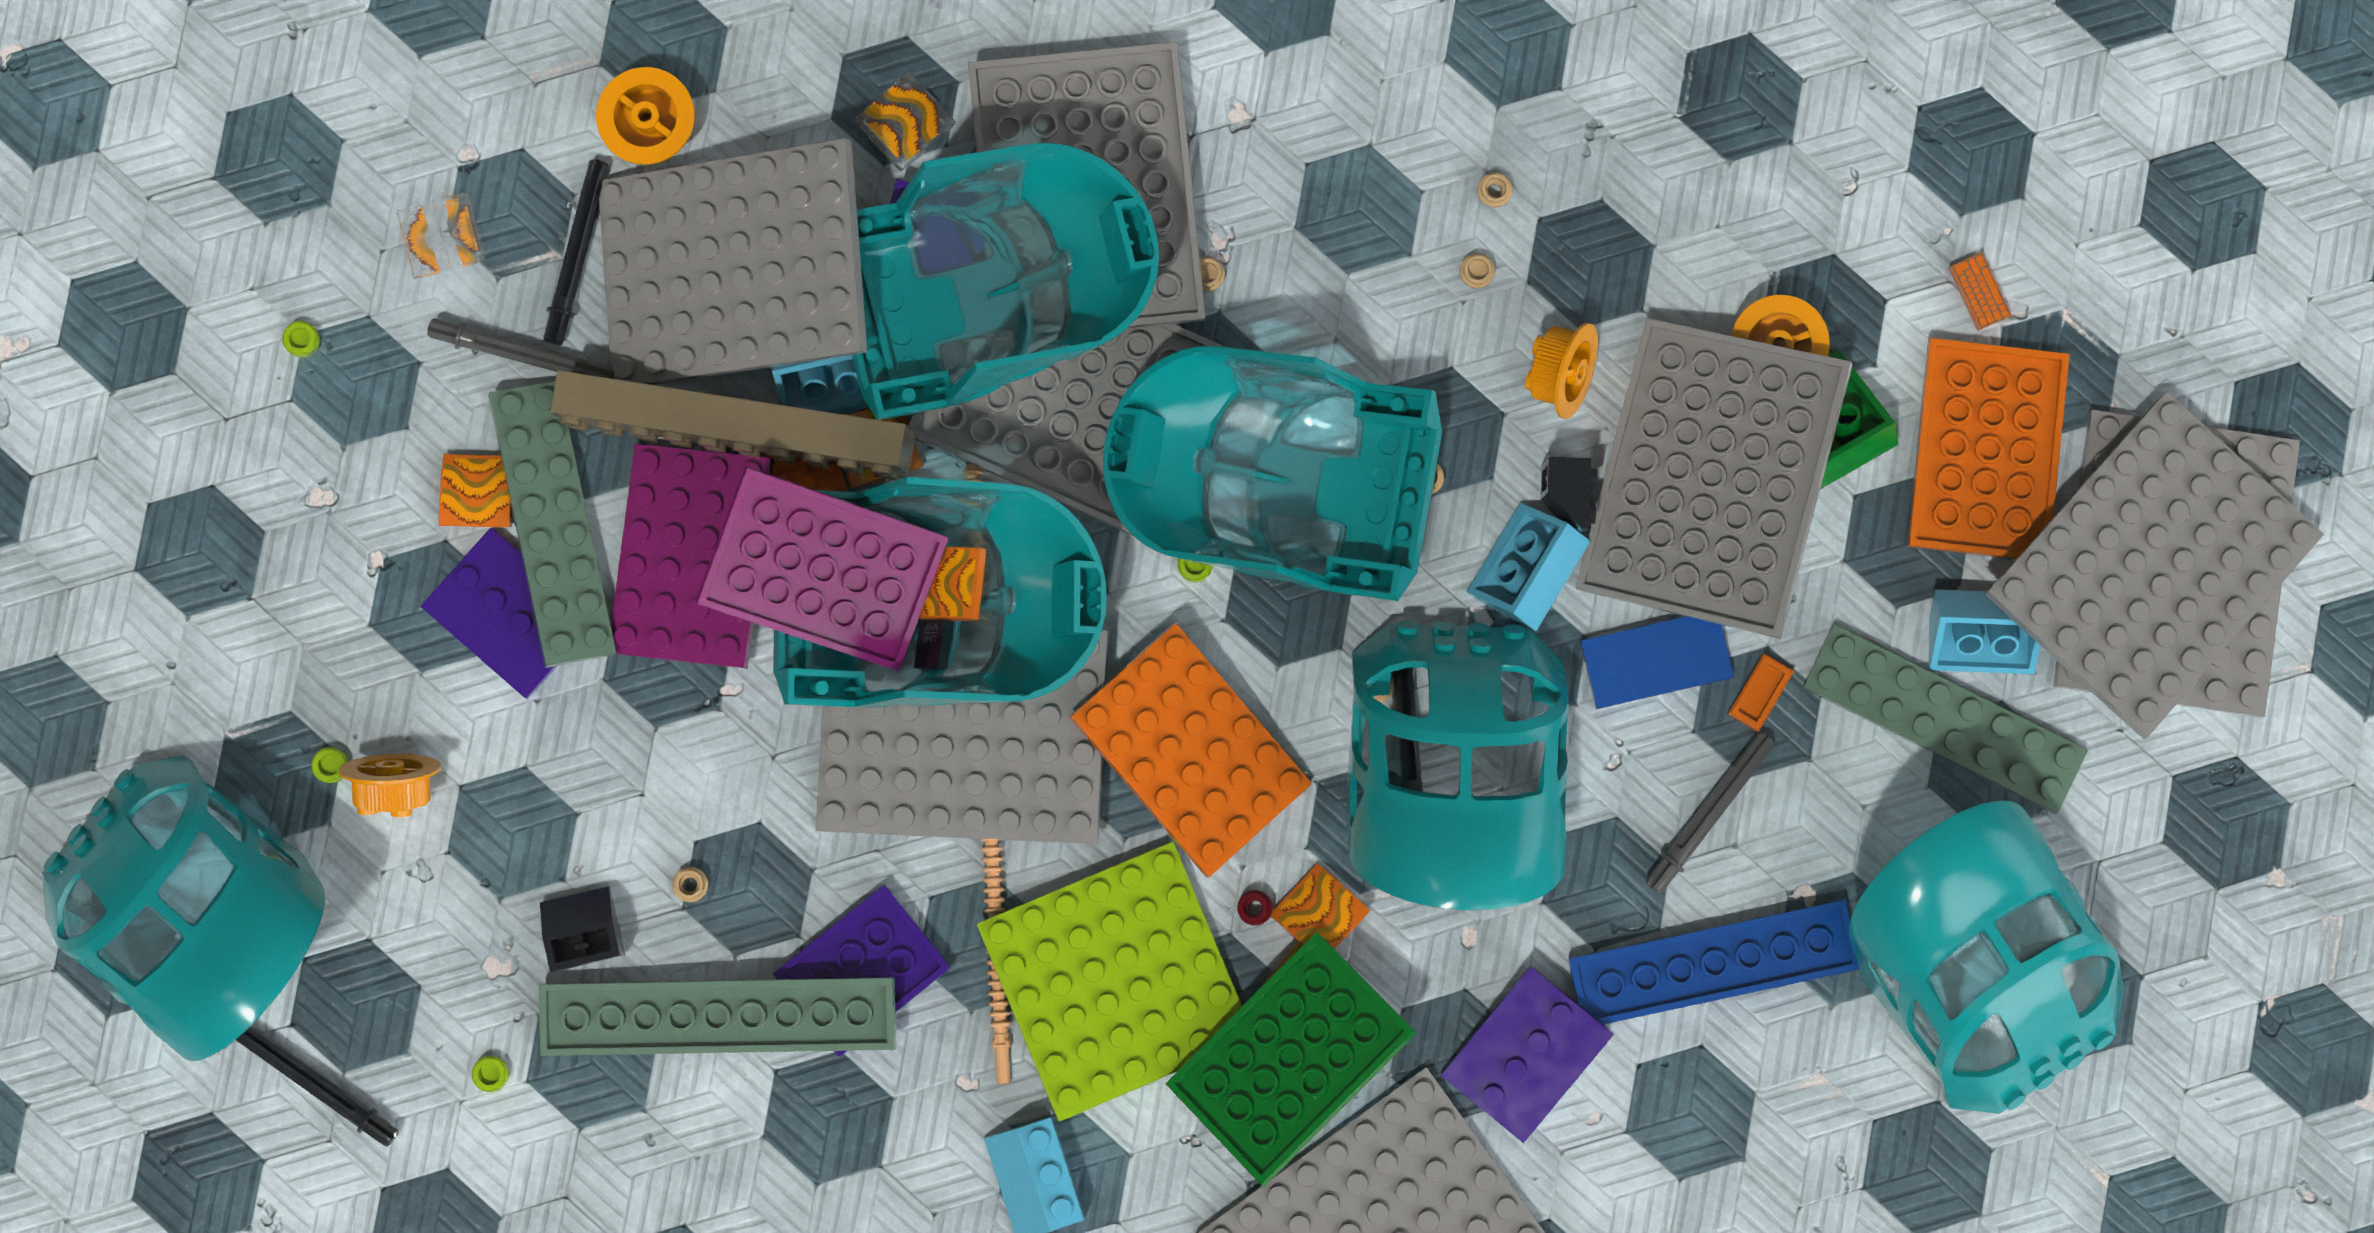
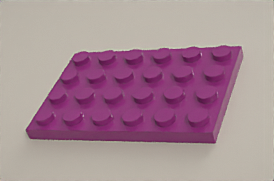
M634 444L611 621L616 655L748 669L753 622L699 605L695 601L744 467L747 466L772 475L774 459Z
M745 466L695 602L699 605L899 671L949 537Z

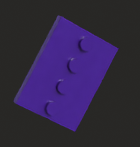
M490 527L420 607L528 700L557 666L548 668L544 666L521 552Z
M883 885L774 972L773 975L776 979L895 977L896 1013L951 969V967L887 886ZM834 1051V1052L836 1053V1055H837L838 1057H841V1056H842L843 1054H845L847 1051Z
M1530 965L1442 1071L1441 1076L1524 1143L1613 1037L1614 1032Z

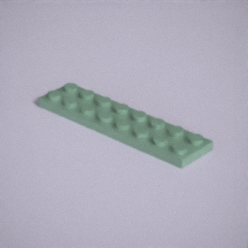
M555 381L494 391L488 394L545 668L616 654L568 425L559 423L560 418L550 413Z
M1832 625L1802 687L2054 814L2059 812L2088 752L2087 749L1837 625Z

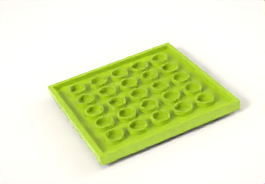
M1173 841L976 924L1058 1122L1177 1072L1242 1007Z

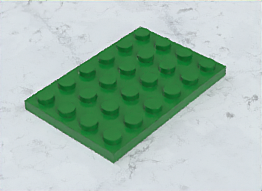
M1316 932L1165 1084L1257 1182L1265 1187L1417 1032Z

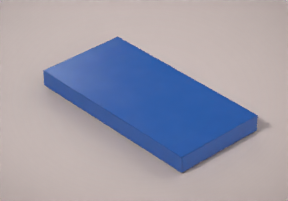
M1685 616L1580 641L1596 710L1734 678L1722 625Z

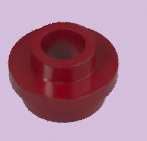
M1251 890L1241 896L1238 901L1237 911L1245 923L1259 926L1270 919L1273 912V903L1266 893L1259 890ZM1254 902H1260L1262 906L1261 912L1257 915H1253L1250 912V906Z

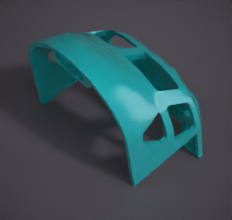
M1411 620L1388 623L1352 652L1353 704L1346 796L1348 850L1352 866L1364 880L1381 891L1409 902L1436 908L1453 910L1500 909L1527 903L1547 894L1561 881L1565 872L1566 858L1565 808L1568 769L1566 740L1569 704L1563 661L1531 629H1524L1519 625H1506L1504 628L1489 627L1482 623H1473L1469 626H1454L1449 622H1436L1430 625L1418 624ZM1421 667L1428 670L1429 713L1427 717L1421 718L1403 714L1386 707L1373 698L1378 695L1390 694L1391 672L1404 668ZM1510 671L1528 675L1532 702H1544L1551 709L1542 715L1523 721L1509 722L1504 719L1501 672ZM1365 718L1369 724V767L1362 759ZM1390 734L1418 742L1459 747L1460 773L1457 794L1445 795L1419 792L1391 785L1388 775L1385 736ZM1538 741L1545 742L1538 790L1506 796H1474L1472 794L1471 766L1473 748L1515 746ZM1357 781L1364 789V794L1358 808Z

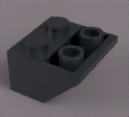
M1548 457L1541 467V501L1558 519L1569 523L1582 535L1585 534L1596 521V503H1590V493H1592V489H1596L1597 468L1591 467V458Z
M610 886L540 902L542 939L550 972L625 956Z

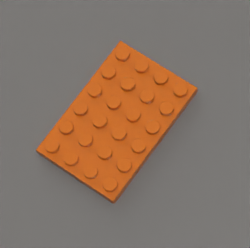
M1938 338L1928 339L1907 547L2016 559L2054 517L2070 354Z
M1176 623L1168 627L1068 716L1205 877L1213 875L1312 784Z

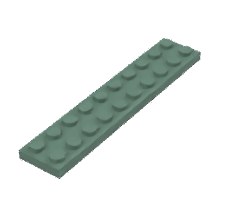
M895 977L539 984L540 1056L896 1049Z

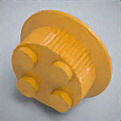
M653 67L633 68L616 76L601 93L596 108V124L605 145L619 158L634 164H656L673 157L685 146L694 127L695 110L692 98L686 87L672 74Z
M1772 295L1755 301L1741 313L1731 333V336L1827 357L1829 355V333L1822 316L1809 303L1790 295Z
M1590 323L1582 324L1576 331L1554 326L1545 333V336L1538 335L1533 344L1532 353L1535 358L1532 369L1528 372L1525 380V389L1531 391L1534 399L1554 404L1558 417L1562 419H1569L1577 412L1592 381L1598 353V334L1595 326Z
M381 754L351 760L339 768V775L343 779L352 782L353 805L357 807L358 814L373 815L378 812H390L392 817H408L412 815V809L425 806L431 800L430 777L441 770V763L437 759L424 755Z

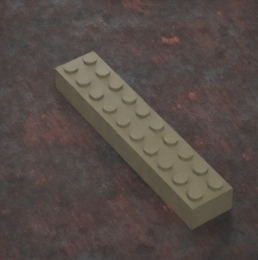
M558 370L550 413L560 418L559 423L568 425V428L589 432V427L593 426L595 429L602 430L603 434L623 437L625 431L635 435L636 439L648 442H657L658 437H663L664 440L671 441L670 444L680 447L691 448L692 442H695L698 445L705 446V450L726 453V448H733L732 450L738 451L739 455L760 458L761 453H766L768 456L774 457L775 461L794 464L795 458L808 462V466L829 469L830 464H836L838 467L843 468V471L853 474H864V469H868L878 473V477L898 480L899 474L909 476L916 434L906 424Z

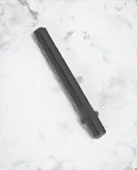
M434 318L431 319L427 330V335L430 338L455 344V349L458 350L464 347L555 372L558 370L613 379L615 374L611 366L479 331L478 329L467 327L466 322H461L460 325Z
M1761 732L1757 733L1666 854H1660V862L1645 881L1649 888L1660 894L1678 872L1682 873L1684 871L1683 865L1773 749L1775 743L1769 736Z

